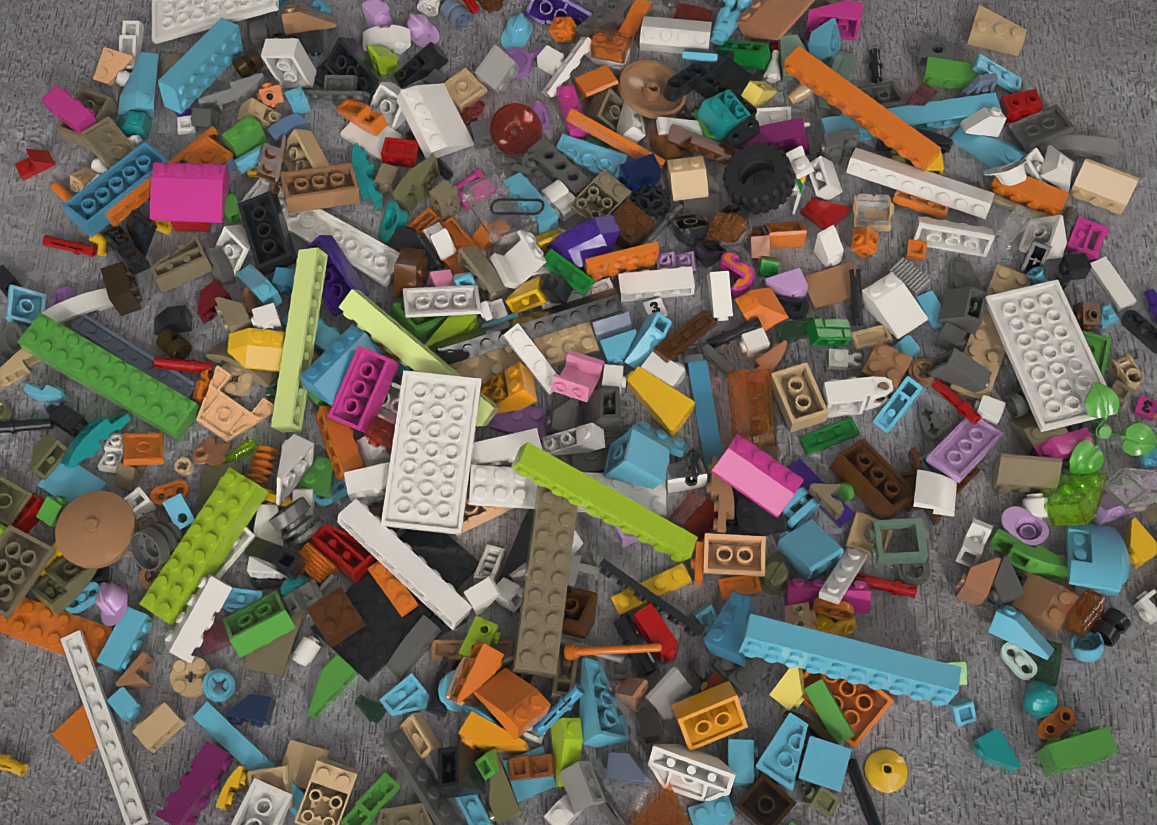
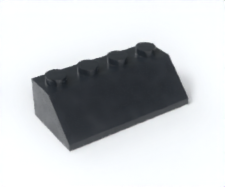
M732 487L734 506L741 535L769 536L787 530L783 511L776 518Z

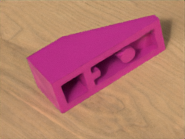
M1083 428L1051 438L1034 446L1032 454L1036 457L1065 460L1071 456L1074 447L1079 442L1088 440L1095 446V441L1088 429Z

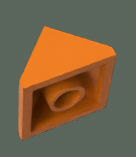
M607 65L575 78L579 99L618 84V80Z
M801 221L764 223L770 238V249L804 247L806 229Z

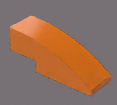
M350 98L349 100H343L335 108L347 120L375 136H378L388 125L382 114L372 111L367 104Z

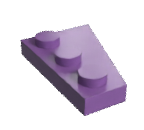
M526 407L522 410L496 414L489 422V429L505 434H513L537 428L540 443H542V438L547 436V427H544L547 417L546 407Z

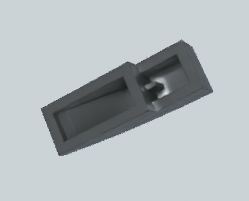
M423 615L398 646L386 667L402 679L429 649V644L441 632L439 627Z

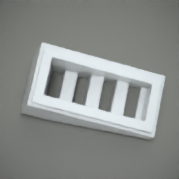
M489 544L486 545L473 576L475 585L488 577H492L494 582H496L506 549ZM489 553L498 555V558L489 556Z

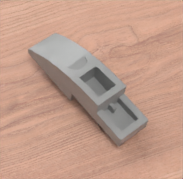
M263 73L254 74L250 77L231 82L230 89L199 98L198 101L202 109L214 111L220 109L222 114L241 107V104L251 97L255 98L259 92V87H262L261 84L266 83Z

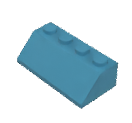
M351 325L300 375V378L308 392L332 406L358 346L383 356L384 352L365 332Z

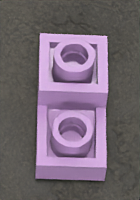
M674 251L658 254L657 270L686 266L692 267L693 271H697L696 254L694 251L677 255Z

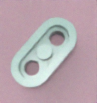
M1010 642L1005 643L1001 647L1000 657L1017 677L1022 680H1029L1036 675V663L1022 648ZM1007 651H1011L1013 657L1008 656ZM1026 667L1028 673H1024L1021 668Z

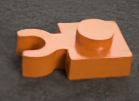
M203 370L200 373L201 380L196 381L192 399L203 403L214 374H210L208 378V370Z

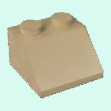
M703 156L667 160L666 176L673 201L709 196Z

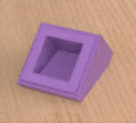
M68 286L55 291L53 306L77 296V291Z

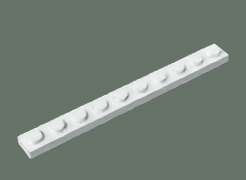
M76 631L60 640L126 825H145L150 822L148 813L109 704L106 701L107 699L82 631Z

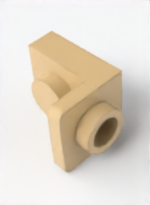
M84 167L71 174V190L76 193L80 192L97 173Z

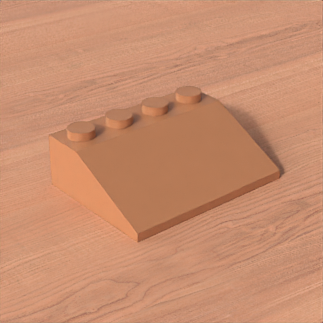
M754 0L751 6L741 13L736 24L744 38L780 40L815 0Z

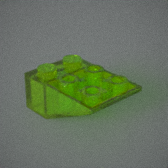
M1093 472L1085 475L1080 473L1071 475L1044 504L1051 525L1088 524L1097 515L1108 479V473L1099 474L1098 472Z

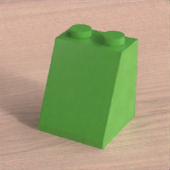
M251 114L223 133L221 145L232 152L234 159L239 158L263 143L269 144L261 124Z

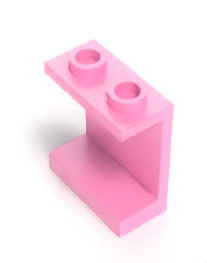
M569 350L566 357V365L561 374H554L551 391L588 402L603 376L605 361Z

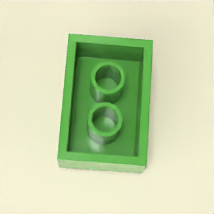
M1100 725L1087 729L1088 731L1080 733V731L1068 734L1067 737L1061 740L1057 737L1042 744V749L1036 753L1046 777L1106 760L1118 753L1119 750L1109 727L1101 729Z

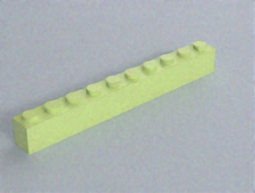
M318 247L301 249L298 252L277 392L274 400V411L271 420V427L282 433L302 431L307 390L303 385L300 375L312 364L328 255Z
M352 289L339 306L344 311L343 315L356 321L358 328L365 332L368 331L371 334L370 337L375 342H381L388 353L399 357L398 361L402 365L412 368L413 372L463 377L360 290ZM480 392L477 427L487 426L500 409L482 392Z

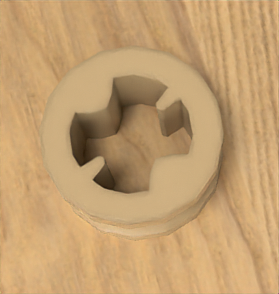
M185 457L179 458L174 464L175 471L183 477L191 475L194 470L193 463ZM185 464L187 469L183 470L181 465Z

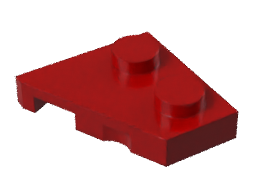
M812 198L801 209L800 214L821 230H825L832 225L836 227L850 213L851 208Z

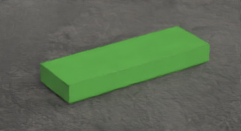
M823 678L804 688L827 731L838 744L855 735Z

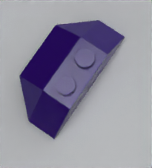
M613 215L595 217L561 233L546 247L548 251L553 249L574 266L581 269L585 267V259L612 253L621 231Z

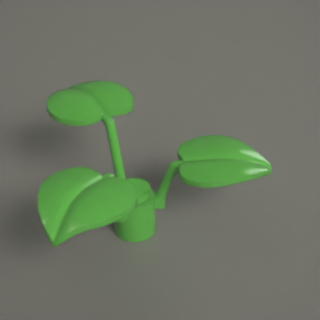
M1093 382L1086 396L1084 404L1086 412L1091 417L1103 418L1091 427L1095 446L1092 442L1084 440L1074 447L1069 461V469L1073 474H1090L1102 467L1104 455L1097 449L1099 447V438L1107 439L1112 435L1124 439L1122 449L1133 456L1147 454L1157 446V439L1151 428L1146 424L1133 423L1126 428L1125 435L1113 432L1111 427L1104 423L1108 418V414H1114L1118 411L1120 403L1116 393L1104 384Z

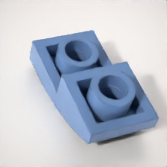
M295 113L271 125L266 130V133L275 142L282 135H285L286 139H288L294 129L306 128V121L298 113Z

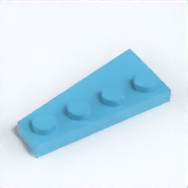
M562 134L556 146V149L559 152H563L569 160L595 176H598L605 169L614 178L619 180L628 160V155L565 134Z

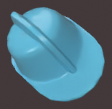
M523 13L514 15L507 21L500 39L501 45L506 50L523 48L533 31L532 24L524 17Z

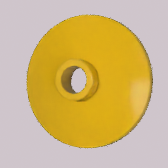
M882 749L875 751L868 757L864 767L868 783L880 792H895L904 785L907 779L908 771L905 761L892 750ZM884 766H889L891 772L885 773Z

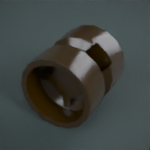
M252 47L244 51L243 56L238 55L231 59L234 68L241 78H246L252 74V71L256 72L264 67L261 58Z
M174 328L165 329L156 340V345L170 358L184 360L192 351V344Z

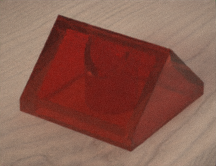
M692 491L667 520L698 537L697 541L701 542L705 533H709L713 528L714 518H718V512H714V504L709 497Z

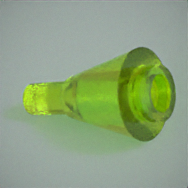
M246 438L232 453L224 456L226 459L224 463L228 464L235 459L254 455V453H257V444L253 439Z

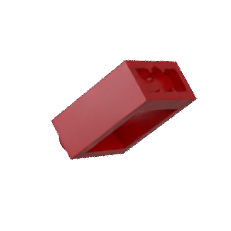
M652 603L634 614V625L639 633L644 636L647 644L659 643L662 645L660 652H653L660 664L662 665L665 662L669 664L677 658L679 643Z

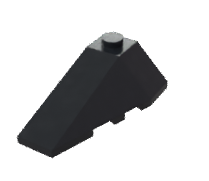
M339 37L324 66L332 75L357 76V88L374 95L382 80L364 49L353 38Z
M534 509L528 510L520 526L498 583L503 577L514 582L509 574L524 563L527 564Z

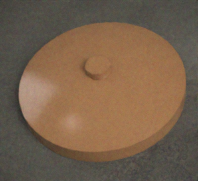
M651 60L634 61L623 69L619 77L618 89L624 102L632 110L647 118L674 117L681 111L686 101V95L675 102H670L664 98L663 93L667 81L676 73L661 63Z
M108 491L85 493L71 501L60 514L55 528L56 544L62 555L76 566L86 569L109 566L122 558L130 549L131 536L137 532L136 515L132 507L115 493Z

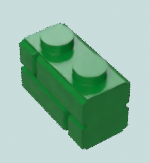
M822 316L813 318L806 327L810 346H846L852 340L849 321L847 319H840V317L823 319Z

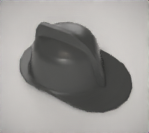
M11 322L1 332L0 353L3 357L10 359L22 349L17 341L28 329L27 326Z

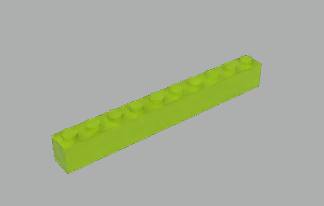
M529 442L519 448L511 466L518 475L528 477L536 485L552 490L551 492L554 495L562 496L568 499L571 504L586 509L587 513L599 516L605 523L619 527L623 533L637 537L638 541L653 546L658 552L666 553L674 561L682 562L691 558L698 539L694 534Z

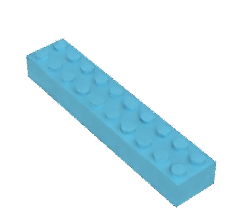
M754 614L749 615L743 628L739 653H743L750 658H763L769 663L779 662L789 668L806 669L807 672L812 674L822 673L832 679L841 678L848 680L851 684H865L871 689L888 690L894 695H908L914 700L931 701L932 704L937 706L947 705L959 691L961 667Z

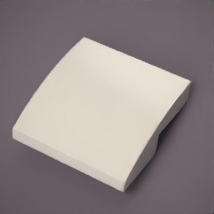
M917 470L913 506L934 509L933 514L954 516L957 482L937 473Z

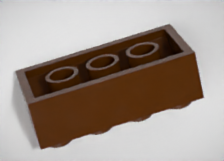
M864 438L838 453L830 466V469L842 481L851 484L854 493L880 520H891L914 499L915 489Z

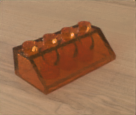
M770 369L728 371L727 382L732 440L739 434L758 448L777 446Z

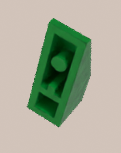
M727 40L724 41L723 45H719L716 48V52L721 55H727L730 51H733V61L752 70L764 71L772 58L768 43Z

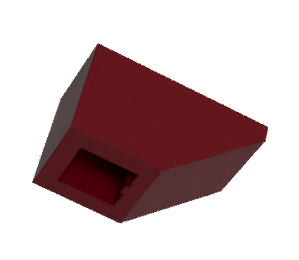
M216 279L200 292L197 314L203 324L213 320L218 314L214 307L217 305L216 297L232 300L229 293Z

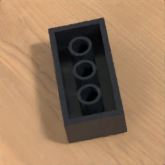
M268 191L238 203L256 268L267 275L274 272L276 267L284 268L297 263L295 249L279 198L272 191Z

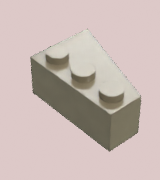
M196 233L192 234L191 239L184 245L182 243L177 246L178 249L171 255H165L150 267L162 293L212 271L213 268Z

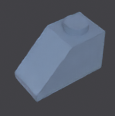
M618 749L617 753L609 752L605 778L613 782L653 786V780L639 760L630 755V751Z

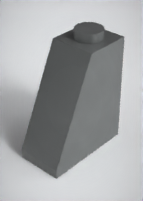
M954 348L934 357L928 374L975 393L989 386L992 372Z

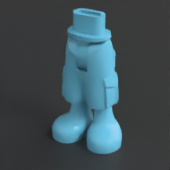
M723 0L725 7L721 8L716 15L710 41L717 45H723L724 41H727L738 27L736 21L740 18L741 13L751 6L753 0H739L738 3L737 0Z

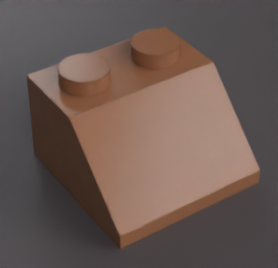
M994 558L971 567L967 573L963 572L955 586V590L958 591L956 598L979 607L989 594L1001 559Z

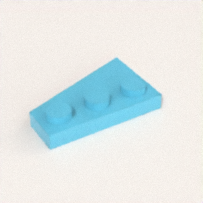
M637 421L629 429V431L634 429L670 449V455L680 458L685 455L690 446L683 439L675 438L664 430L653 428L647 422Z

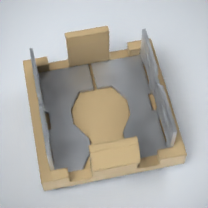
M858 194V196H854V230L869 226L874 231H891V217L894 215V204L891 203L889 195L876 194L872 196V194Z

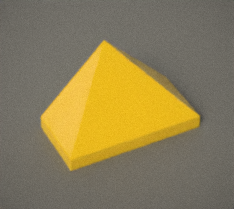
M558 227L535 236V242L542 251L547 253L548 249L546 246L567 230Z

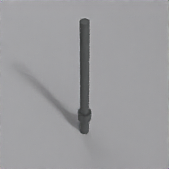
M678 203L670 212H667L663 216V220L639 246L651 243L668 224H672V220L676 219V216L684 207ZM618 275L609 276L608 278L614 283L618 279Z

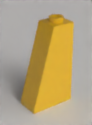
M640 366L628 374L627 388L664 431L674 437L695 410V402Z

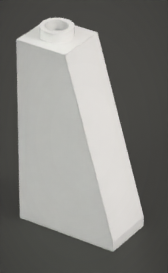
M273 503L260 505L257 509L253 533L256 537L287 548L286 539L283 540L281 538L285 533L284 529L276 531L269 522L280 511L278 505ZM249 556L247 572L250 577L262 579L288 578Z

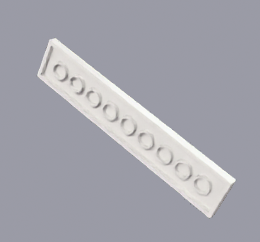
M260 177L241 202L268 192L270 181ZM280 187L277 197L279 198L290 234L308 244L319 235H332L356 271L385 287L389 285L394 278V263L400 254L398 251L321 209L288 214Z
M471 465L469 505L534 509L537 485L532 479L518 475L511 467ZM583 472L661 517L667 515L666 480L656 488L650 489L606 478L603 476L604 473ZM578 506L577 512H586V509Z

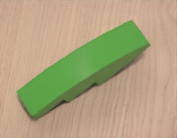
M385 772L355 803V807L341 820L340 825H370L380 814V810L385 808L401 786Z

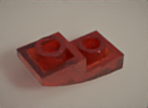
M678 3L674 19L710 22L713 11L690 4Z

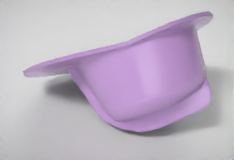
M410 14L405 27L410 29L411 40L422 48L430 42L436 45L440 38L439 32L429 22L428 18L423 14Z
M1013 506L1007 508L1002 514L1001 520L1004 529L1022 542L1031 546L1041 544L1047 539L1049 535L1047 524L1028 510Z
M101 583L95 602L101 609L102 622L106 626L117 624L127 611L128 600L127 587L125 585L118 586L113 583Z

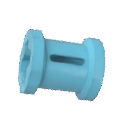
M1035 267L1028 271L1026 275L1034 285L1049 282L1043 275L1042 267Z

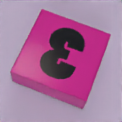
M1140 395L1133 414L1152 421L1157 411V401Z

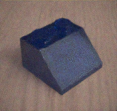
M654 153L620 164L619 182L629 190H638L643 185L657 183L661 179L662 171Z

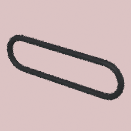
M499 198L491 203L490 211L495 215H538L543 211L545 204L542 199ZM498 201H539L542 204L541 209L535 213L493 211V205Z

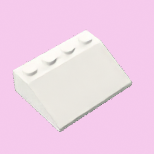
M444 83L415 85L400 90L397 102L426 159L431 156L439 158L474 145Z

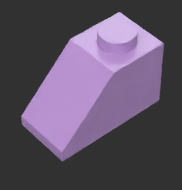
M800 268L766 278L764 282V288L771 287L775 295L801 299L807 294L808 284Z

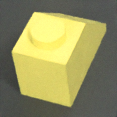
M750 81L741 96L756 108H761L776 94L777 90L765 81Z
M789 668L770 693L771 697L789 711L793 707L798 709L805 700L802 697L805 693L802 668Z

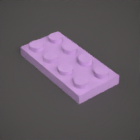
M965 418L927 456L926 462L960 483L1002 439L1004 433L982 419L977 424L972 425Z

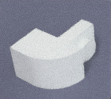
M973 518L962 540L956 562L970 568L976 566L993 526Z

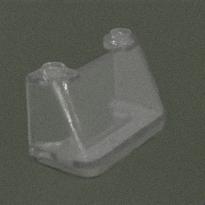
M502 170L464 184L462 199L465 203H468L488 233L491 243L496 245L517 244L521 240L517 233L519 230L530 232L536 236L538 221L534 216L495 215L490 211V205L494 200L512 198L509 194L510 187L505 186L503 179H506V175ZM498 201L493 205L494 212H522L515 201Z

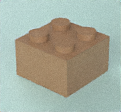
M878 341L861 372L860 378L886 377L892 380L893 391L888 394L892 397L899 388L913 357ZM880 382L877 387L884 390L889 389L888 384L885 382Z

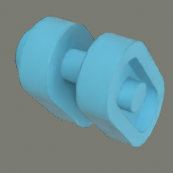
M804 487L797 490L783 510L784 517L787 516L789 518L786 524L792 530L800 522L805 521L820 505L815 498H812L810 501L806 498L809 492ZM799 504H802L803 507L796 513L792 511Z

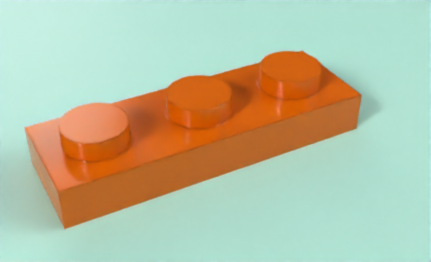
M900 190L896 191L892 201L901 207H908L916 212L926 213L934 218L944 220L949 209L948 206Z
M379 561L367 568L401 617L419 606L405 585Z

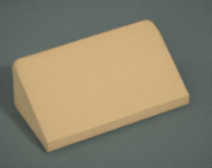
M421 712L411 714L399 725L421 760L441 747L440 742Z

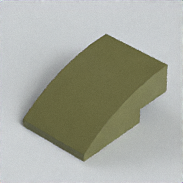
M431 156L416 165L403 177L393 191V196L398 206L407 210L409 216L412 215L418 202L426 204L430 196L429 191L436 186L441 177L436 156Z
M0 476V523L12 526L33 494Z
M62 556L44 569L47 575L35 583L31 590L41 603L58 615L82 593L97 569H86L76 566Z

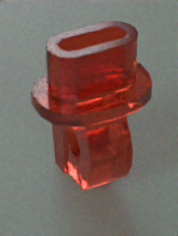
M479 100L473 106L465 107L463 109L464 112L460 114L463 122L469 126L470 122L477 121L476 117L483 112L485 104Z

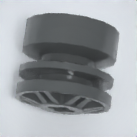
M303 496L287 505L269 520L276 531L286 528L287 531L281 537L283 540L292 536L286 543L288 548L305 542L323 525L320 519L311 523L317 517L316 513L308 516L305 515L311 506Z
M161 520L131 536L130 552L135 562L142 569L154 571L166 564L182 540L183 535L174 523L168 520Z

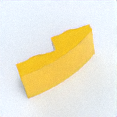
M238 766L230 775L219 795L216 807L230 811V807L234 805L236 799L234 791H243L244 786L248 784V770L245 767Z

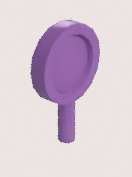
M545 46L530 53L522 48H511L505 51L519 67L515 78L524 77L530 72L532 59L536 58Z

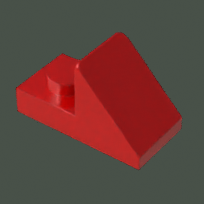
M26 149L29 157L15 164L23 181L56 166L49 151Z

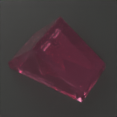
M223 623L212 624L210 629L204 630L200 649L202 655L206 656L232 645Z

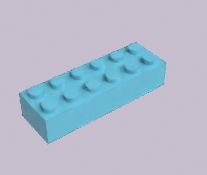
M221 18L158 80L165 107L182 114L232 64L231 59L242 54L243 46L239 25Z

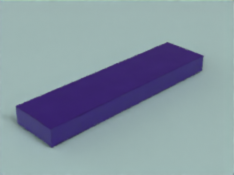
M801 459L788 468L804 479L800 488L804 487L809 491L813 483L825 484ZM835 494L833 498L839 499L844 508L840 518L835 520L821 505H819V508L841 528L855 516V513Z

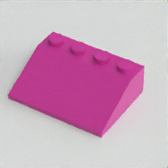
M154 162L151 175L150 220L223 223L231 179L226 165Z

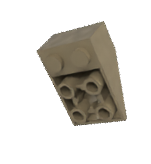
M604 169L568 206L585 221H588L595 217L612 215L627 199H630L631 191Z

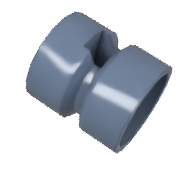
M446 0L440 8L441 14L456 30L463 29L471 21V13L459 0Z

